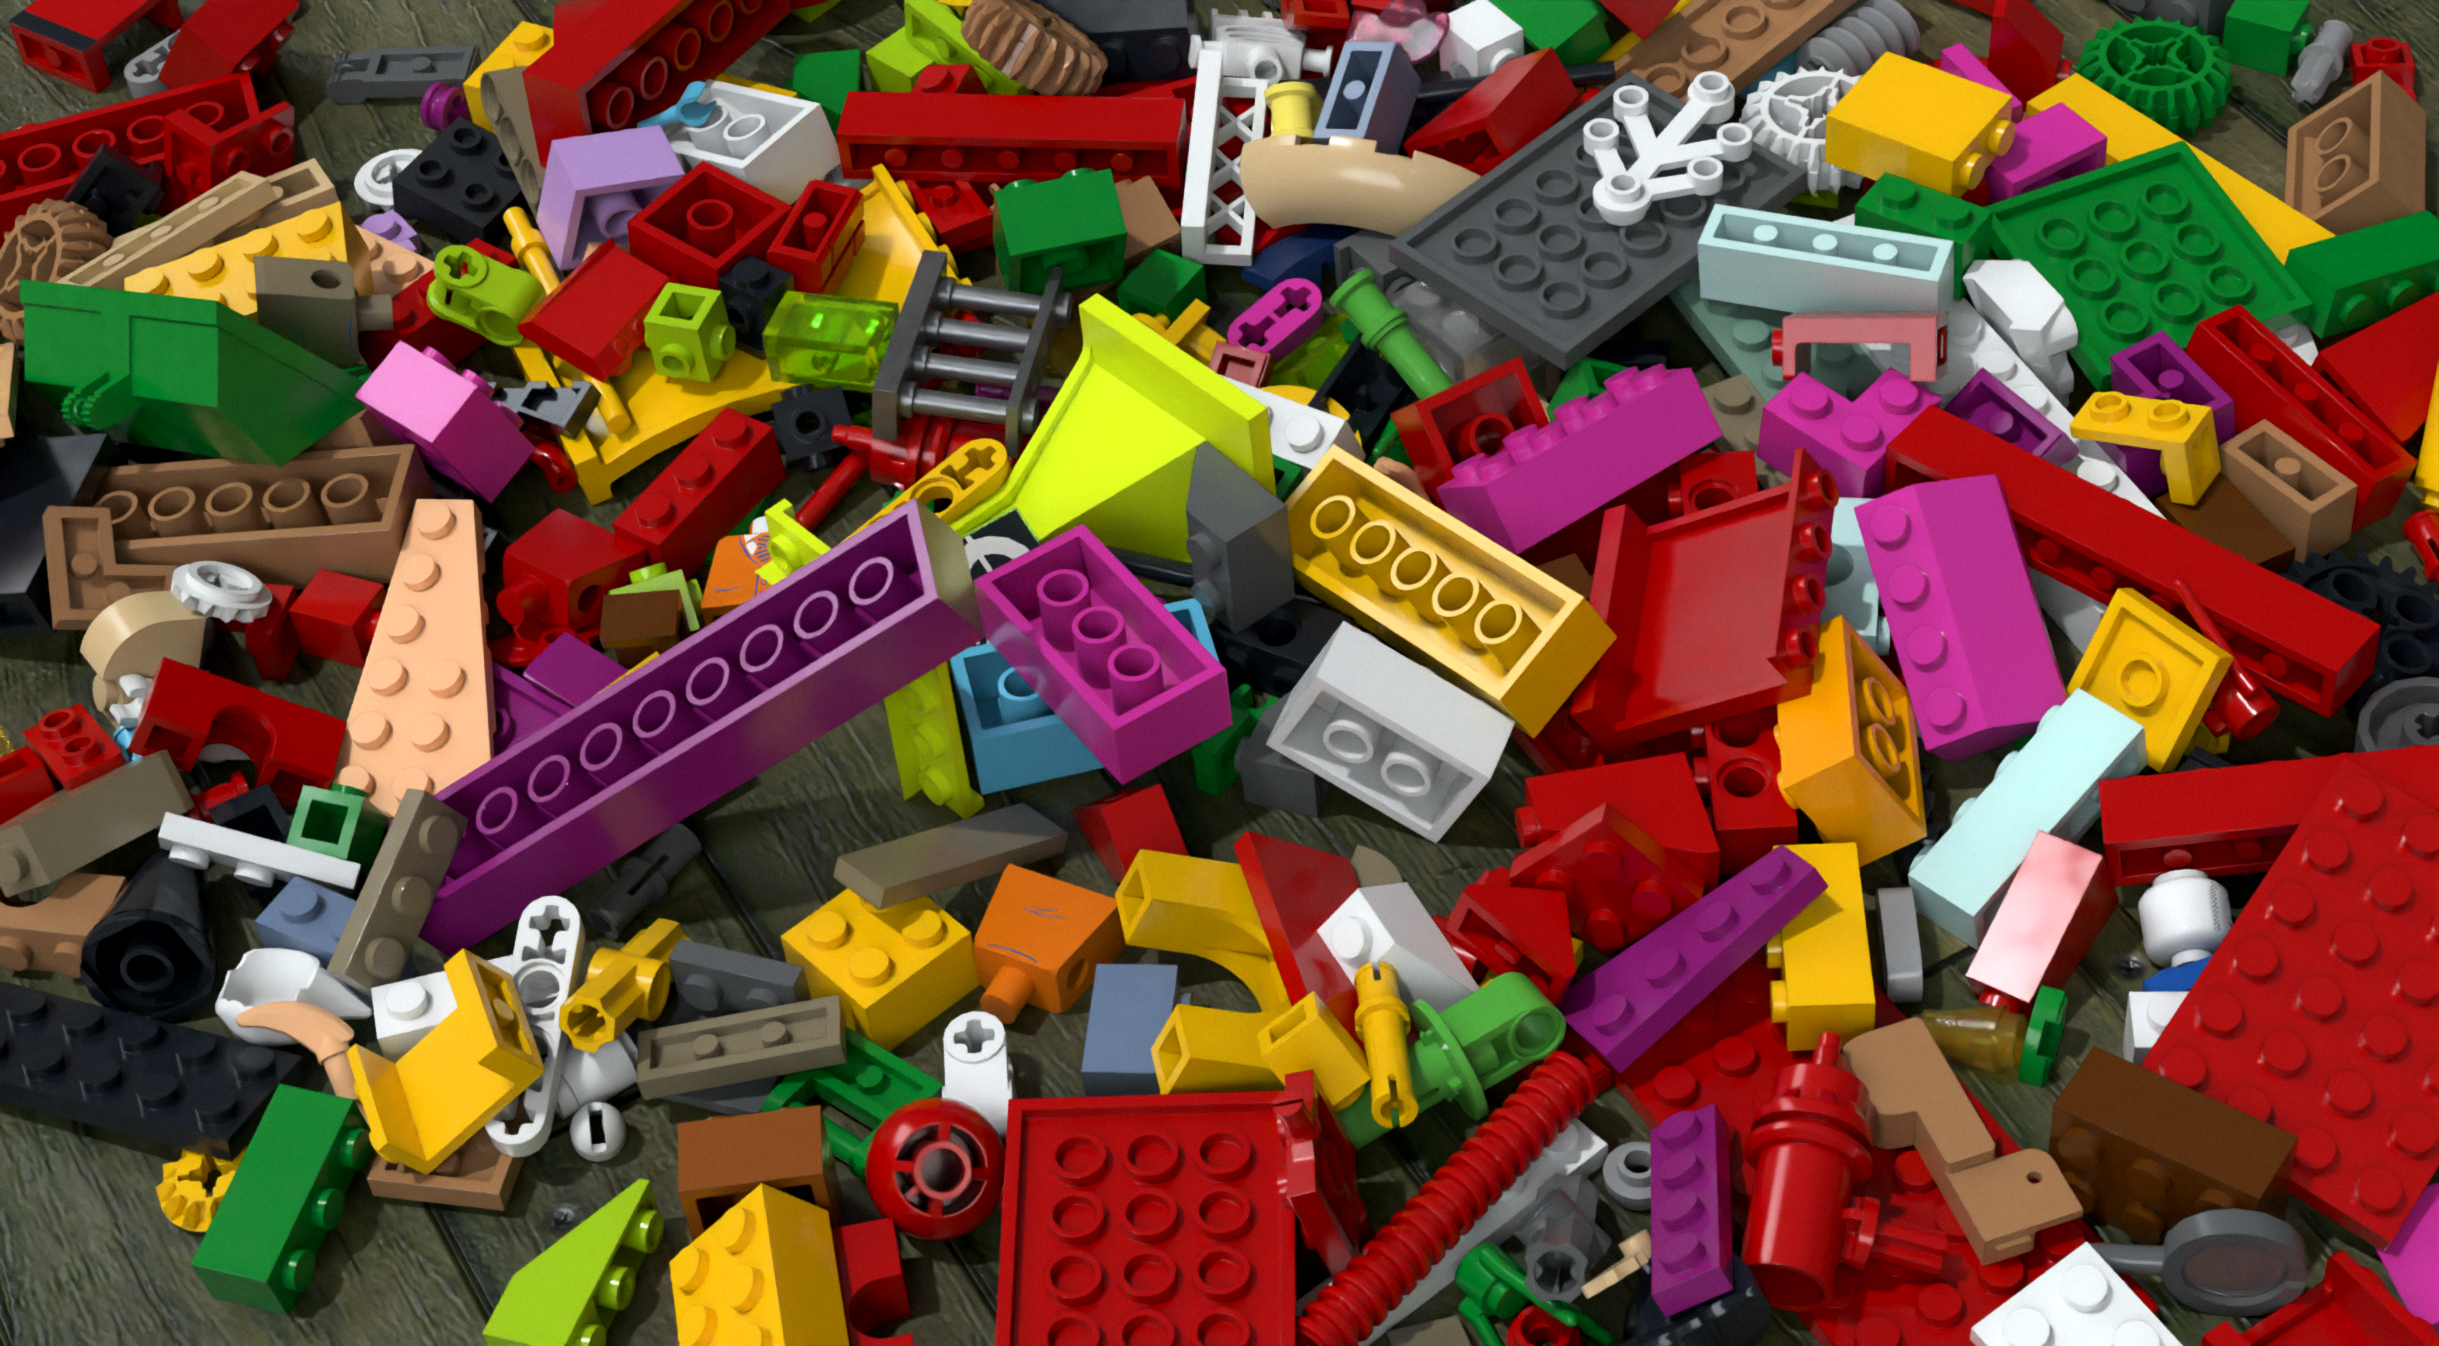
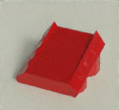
M611 237L590 254L517 325L520 335L603 383L608 377L620 376L632 368L633 352L636 349L651 351L645 343V326L643 321L667 282L680 283L675 272L670 277L616 247Z

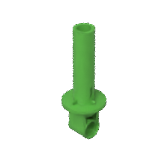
M1508 972L1497 976L1485 987L1440 1013H1437L1423 999H1418L1409 1005V1013L1419 1040H1414L1413 1044L1407 1046L1414 1093L1419 1107L1418 1114L1445 1098L1452 1102V1098H1455L1472 1119L1478 1121L1488 1115V1105L1483 1091L1534 1061L1544 1059L1551 1052H1554L1561 1044L1566 1032V1021L1563 1014L1526 975L1519 972ZM1370 1080L1365 1083V1090L1354 1103L1344 1110L1336 1112L1356 1150L1399 1126L1397 1108H1391L1393 1128L1383 1127L1374 1120L1371 1112Z

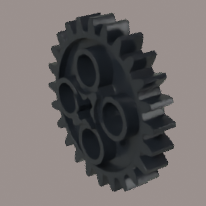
M2334 548L2328 560L2324 559L2317 552H2311L2305 564L2295 560L2286 574H2280V576L2296 582L2304 588L2351 611H2355L2371 621L2373 619L2370 616L2377 603L2380 605L2377 624L2381 625L2374 671L2343 704L2346 705L2348 720L2354 721L2370 696L2394 681L2423 676L2439 678V601L2433 596L2439 584L2434 581L2420 586L2414 582L2416 576V569L2411 566L2400 574L2393 571V563L2389 556L2385 555L2380 564L2375 565L2371 564L2364 550L2359 549L2353 561H2349L2339 548Z

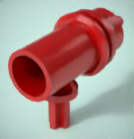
M1039 410L1036 430L1046 410ZM916 413L913 419H904L897 442L872 438L871 428L841 424L833 427L831 439L834 443L846 445L849 449L870 453L869 472L873 482L895 486L899 491H906L960 447L972 440L981 438L994 439L1001 442L1005 447L1006 425L994 423L980 424L964 419ZM1025 434L1018 457H1009L1012 470L1033 435ZM935 499L936 509L942 508L950 499Z
M1826 1031L1820 1034L1817 1048L1813 1051L1811 1063L1790 1065L1776 1073L1771 1097L1754 1113L1751 1132L1747 1136L1744 1146L1745 1157L1748 1163L1756 1170L1739 1258L1750 1267L1761 1283L1770 1306L1781 1310L1813 1311L1830 1304L1834 1295L1839 1262L1846 1264V1267L1862 1271L1868 1257L1938 1275L1948 1245L1947 1232L1880 1215L1879 1198L1863 1195L1862 1197L1852 1195V1190L1863 1186L1872 1175L1873 1159L1871 1156L1875 1134L1865 1119L1869 1091L1861 1080L1840 1069L1842 1038L1833 1031Z

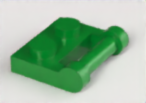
M846 1026L847 1063L789 1073L767 1096L761 1112L776 1111L784 1107H808L805 1103L816 1094L872 1128L873 1131L862 1140L823 1116L832 1154L849 1164L851 1175L866 1183L865 1162L867 1151L879 1126L890 1114L910 1102L923 1098L942 1097L944 1084Z

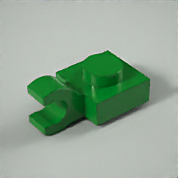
M1243 684L1232 692L1230 705L1233 725L1191 748L1197 789L1219 798L1240 775V773L1235 771L1234 767L1239 741L1244 735L1251 736L1262 712L1278 701V698L1272 696L1262 707L1252 709L1253 697L1250 685Z

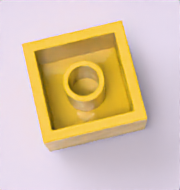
M847 888L780 936L787 963L804 967L811 999L840 995L846 1012V1026L889 1052L981 985L978 980L972 949L971 932L927 896L878 910Z

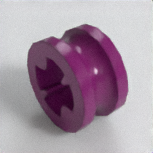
M438 81L427 89L421 103V119L427 128L437 131L441 129L443 132L459 116L469 121L471 113L464 88L451 87L450 84Z

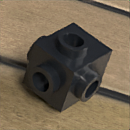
M814 383L796 386L780 393L782 401L771 404L775 420L765 422V424L773 427L780 455H786L789 469L801 466L803 474L820 472L838 465L836 456L853 450L847 448L846 445L834 443L831 439L832 429L835 425H852L841 385L817 391ZM806 423H814L819 426L817 432L811 435H805L799 431Z

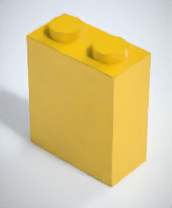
M1886 51L1826 115L1825 162L1875 181L1887 172L1960 198L1968 189L1973 190L1978 186L1985 169L1997 156H2004L2010 149L2016 133V125L2014 122H2011L2013 96Z

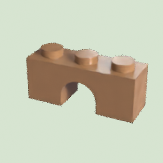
M72 871L61 877L56 889L47 898L26 907L23 906L18 894L6 898L0 886V967L12 971H22L25 969L62 973L69 977L81 978V953L86 936L128 884L126 877Z

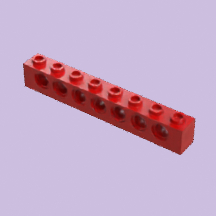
M1754 450L1690 454L1679 460L1678 480L1666 482L1668 518L1681 517L1759 492ZM1777 704L1689 728L1690 748H1703L1704 757L1693 758V777L1700 797H1708L1709 807L1704 808L1720 849L1719 875L1740 873L1771 852L1774 845H1798L1797 813L1785 801L1777 782V774L1782 771L1780 749L1774 736V726L1778 724Z

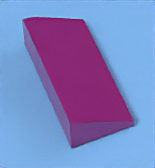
M1983 367L1943 409L2058 467L2072 460L2080 452L2066 433Z
M565 631L527 666L522 675L528 682L575 708L629 670Z

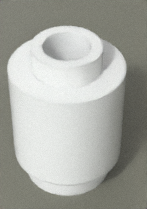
M625 1031L614 1041L606 1042L596 1053L573 1048L572 1042L566 1045L555 1112L561 1119H565L577 1112L584 1105L593 1102L604 1103L636 1083L637 1073L634 1067L637 1066L638 1049Z

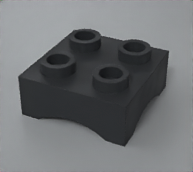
M461 116L448 126L392 180L394 212L409 220H421L431 223L451 234L463 245L478 238L497 247L508 230L503 220L504 213L512 207H521L525 212L530 209L497 136Z

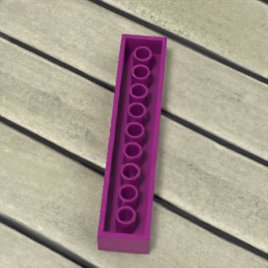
M915 497L434 794V797L463 815L469 821L418 937L451 958L462 948L466 950L519 919L524 909L531 902L541 897L559 895L984 639L986 636L962 537Z

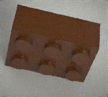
M2093 1046L2053 1105L2048 1154L2056 1162L2084 1209L2083 1214H2088L2124 1231L2130 1238L2141 1244L2163 1246L2167 1232L2185 1218L2208 1210L2238 1208L2264 1212L2285 1221L2290 1178L2293 1174L2299 1137ZM2238 1244L2219 1245L2198 1251L2186 1261L2210 1276L2223 1277L2232 1282L2250 1281L2267 1252L2257 1247Z

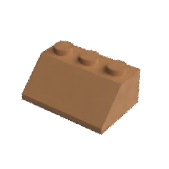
M2379 70L2288 129L2285 204L2336 236L2425 211L2426 111L2384 71Z

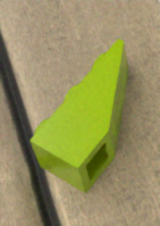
M638 1179L512 1276L482 1332L487 1346H605L606 1333L617 1311L624 1310L633 1296L635 1276L646 1254L653 1253L657 1249L663 1235L664 1216L658 1209L650 1180Z

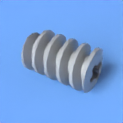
M1868 0L1861 7L1849 12L1846 17L1834 22L1831 27L1820 31L1815 37L1801 44L1796 52V71L1799 66L1807 71H1818L1823 65L1825 70L1830 72H1838L1842 68H1846L1850 77L1864 75L1886 51L1903 57L1915 54L1921 45L1920 32L1910 13L1894 0Z

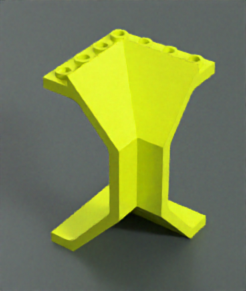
M1096 293L1078 305L1083 335V348L1080 357L1006 482L998 491L949 523L948 526L963 539L1016 509L1039 546L1084 524L1104 545L1192 563L1186 547V541L1189 539L1186 505L1196 447L1207 441L1277 497L1268 407ZM785 498L764 512L770 535L767 549L772 560L756 570L755 573L769 584L774 585L831 550L829 546L796 522L793 504ZM1137 578L1142 584H1145V583H1155V582H1157V581H1152V580ZM949 659L884 698V704L904 801L922 789L933 803L939 806L946 804L963 819H967L985 807L984 798L970 787L949 676L952 673Z

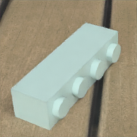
M1715 204L1698 241L1700 298L1796 313L1799 311H1948L1954 296V241Z
M2077 688L2062 706L2054 705L2042 717L2036 734L2020 752L2013 751L2003 759L1995 773L1994 780L1978 798H1969L1961 805L1954 816L1951 828L1935 845H1926L1916 855L1908 874L1909 885L1912 887L1915 910L1978 951L2038 831L2042 830L2076 844L2101 816L2098 781L2138 775L2148 764L2144 726L2080 688Z

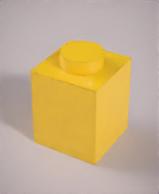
M1314 991L1257 1032L1261 1058L1285 1086L1286 1074L1313 1069L1336 1112L1342 1111L1354 1103L1365 1090V1083L1371 1079L1365 1053Z

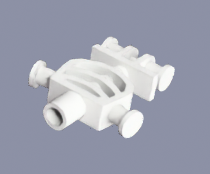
M1211 8L1208 27L1209 41H1202L1200 35H1191L1190 37L1191 44L1188 61L1191 69H1198L1200 50L1223 51L1224 76L1268 79L1269 87L1277 84L1280 80L1300 79L1303 70L1322 72L1323 78H1330L1334 46L1327 45L1326 50L1306 48V35L1301 33V30L1286 29L1283 20L1273 18L1272 12L1263 11L1262 17L1258 18L1249 17L1247 10H1238L1236 16L1218 14L1217 8Z

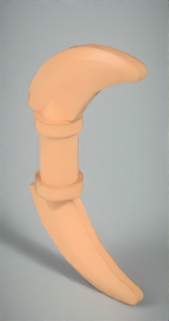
M292 1001L265 1003L250 1008L237 1016L236 1023L239 1027L264 1028L285 1034L313 1052L319 1064L324 1065L336 1096L353 1099L369 1125L363 1104L358 1099L353 1088L355 1079L346 1051L350 1049L349 1043L354 1037V1031L347 1023L335 1014L318 1006Z

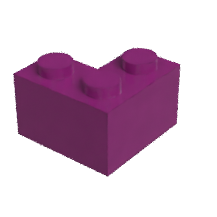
M2163 330L2109 357L2112 391L2129 396L2157 400L2173 399L2186 404L2212 407L2218 449L2220 445L2236 436L2234 400ZM2096 441L2147 498L2168 489L2167 476L2161 472L2160 468L2161 450Z

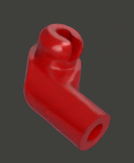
M524 430L522 434L536 449L518 471L525 470L531 461L540 467L554 492L565 493L572 490L578 483V475L565 454L563 447L559 443Z

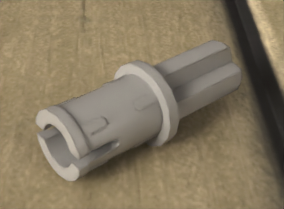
M2339 20L2324 22V27L2320 26L2313 43L2304 47L2298 58L2299 69L2290 83L2294 89L2292 98L2300 104L2304 100L2311 104L2319 102L2329 83L2337 80L2344 68L2343 57L2348 48H2350V43H2353L2354 40L2353 31L2346 23Z

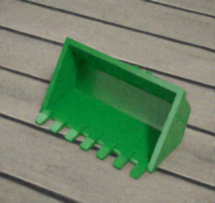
M20 279V303L24 304L25 381L63 415L62 418L66 419V423L76 426L84 435L108 433L111 439L117 442L282 467L365 408L355 398V395L373 374V372L369 371L367 365L355 364L350 367L338 368L218 301Z

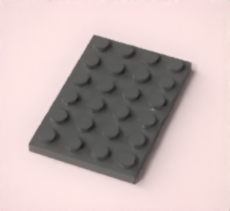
M1629 71L1390 242L1389 262L1559 368L1567 371L1579 359L1584 358L1699 271L1698 241L1715 204L1775 213L1806 190L1807 171L1752 141V152L1747 159L1738 162L1720 161L1723 164V186L1716 194L1709 196L1691 194L1652 201L1644 218L1632 225L1619 226L1606 222L1600 216L1599 210L1593 203V188L1602 179L1594 157L1584 150L1583 131L1585 124L1593 119L1606 118L1614 121L1619 126V148L1617 152L1626 171H1628L1638 158L1623 122L1618 121L1613 115V95L1615 91L1623 86L1635 85L1644 88L1648 92V119L1656 138L1686 105L1685 102ZM1702 124L1685 144L1716 139L1718 129L1724 124ZM1687 167L1660 171L1655 178L1687 174Z

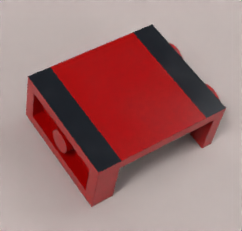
M36 0L8 21L23 64L98 94L112 83L101 52L102 47L141 17L177 31L182 27L184 21L178 6V0Z

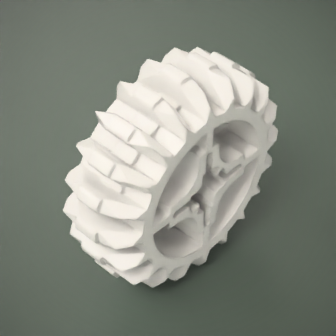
M1823 65L1818 71H1807L1799 66L1796 74L1789 75L1784 72H1777L1774 82L1761 81L1758 91L1747 95V102L1742 109V117L1739 118V123L1751 129L1752 141L1807 171L1806 189L1810 190L1812 196H1814L1817 190L1829 189L1833 194L1837 195L1840 187L1845 185L1853 189H1859L1864 176L1825 162L1826 115L1863 75L1850 77L1846 68H1842L1838 72L1826 71Z

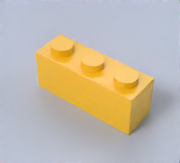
M1856 842L1784 845L1815 867L1829 887L1765 944L1767 969L1780 968L1781 980L1770 981L1772 1023H1785L1788 1051L1814 1050L1817 1048L1820 1034L1826 1031H1833L1839 1034L1842 1038L1841 1049H1843L1845 1044L1853 1038L1874 1030L1875 995Z

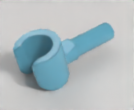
M694 81L687 86L676 105L638 122L637 128L660 125L662 128L680 121L688 126L700 127L709 118L717 101H712L709 104L696 102L707 85L701 81Z

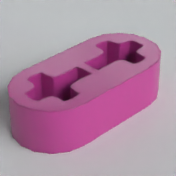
M1302 278L1287 279L1277 284L1233 321L1227 333L1228 343L1245 347L1244 341L1246 339L1256 343L1264 338L1265 345L1262 347L1252 343L1245 348L1271 354L1277 360V364L1311 336L1322 324L1324 313L1320 289L1315 283ZM1291 304V305H1293L1294 307H1297V308L1291 309V310L1287 313V310H1286V306H1287V305ZM1304 304H1307L1306 311L1302 312L1300 309H1298Z

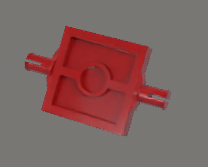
M1311 1069L1286 1074L1285 1090L1280 1092L1273 1100V1105L1276 1106L1273 1107V1110L1276 1113L1278 1134L1283 1147L1286 1149V1165L1279 1166L1277 1169V1185L1284 1208L1286 1210L1294 1209L1299 1217L1301 1233L1306 1247L1309 1250L1317 1249L1332 1276L1336 1275L1339 1271L1347 1270L1346 1265L1354 1256L1359 1255V1251L1362 1250L1364 1245L1368 1241L1376 1240L1374 1236L1376 1230L1372 1227L1366 1216L1367 1211L1364 1203L1359 1199L1356 1149L1314 1070Z

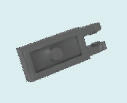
M475 45L373 48L371 51H352V53L346 51V53L341 52L340 55L336 56L332 66L334 68V75L329 77L325 88L327 89L326 93L329 95L328 98H332L333 102L336 101L338 104L343 103L344 105L346 103L358 105L366 98L404 99L407 97H423L427 89L438 81L450 84L451 87L464 88L463 83L482 64L479 49Z

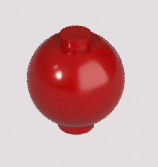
M944 1097L915 1100L890 1114L875 1132L870 1142L865 1162L867 1188L879 1213L883 1218L892 1217L895 1228L902 1233L929 1241L957 1238L983 1224L998 1206L1001 1188L1004 1185L1006 1150L994 1125L974 1107L962 1101Z

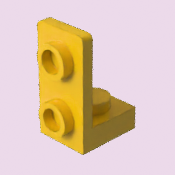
M2115 391L2095 392L2069 424L2073 438L2161 450L2160 468L2161 472L2167 476L2170 500L2173 503L2195 506L2221 470L2212 407L2186 404L2173 399L2157 400L2129 396Z

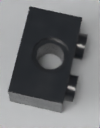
M1294 598L1237 634L1233 633L1216 617L1208 625L1219 662L1227 671L1228 682L1242 685L1248 684L1253 689L1280 699L1293 690L1341 623L1345 621L1354 627L1355 623L1354 618Z

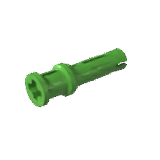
M1371 268L1359 271L1333 293L1329 303L1334 310H1343L1363 334L1361 343L1366 349H1371L1373 352L1380 350L1420 400L1454 385L1407 328L1410 323L1408 313L1403 307L1395 308L1374 283L1377 277Z

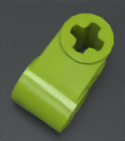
M450 245L443 248L436 255L433 266L436 279L429 285L426 296L428 307L433 314L441 319L454 322L481 334L495 344L513 347L520 344L524 336L520 335L517 325L546 298V291L537 278L526 271L513 269L480 254L471 247ZM466 262L468 264L467 272L460 276L463 263ZM453 291L450 304H447V293Z

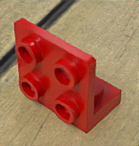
M285 101L221 133H218L181 108L163 116L165 207L172 212L240 171L265 178L294 166V107Z

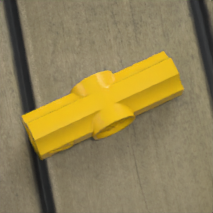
M658 918L647 929L639 931L620 950L601 947L596 951L589 964L585 983L560 1006L559 1029L569 1036L573 1048L596 1053L606 1042L614 1041L636 1018L651 1022L658 1019L667 1002L670 985L674 982L668 958L679 938L690 940L682 931L680 923Z

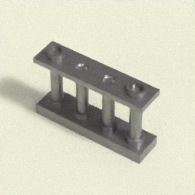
M924 250L872 388V438L897 442L904 419H913L916 413L1006 425L1005 448L1008 457L1017 458L1024 435H1034L1039 415V399L1037 394L1058 329L1068 328L1070 324L1073 295L1072 293L1063 292L1064 268L1052 266L1043 295L956 284V278L947 277V253ZM954 307L1035 318L1031 330L944 318L943 312L951 313ZM941 342L1021 352L1024 354L1020 365L936 354L932 353L931 347H939ZM928 377L1007 387L1012 388L1007 401L919 389L918 382L926 383Z

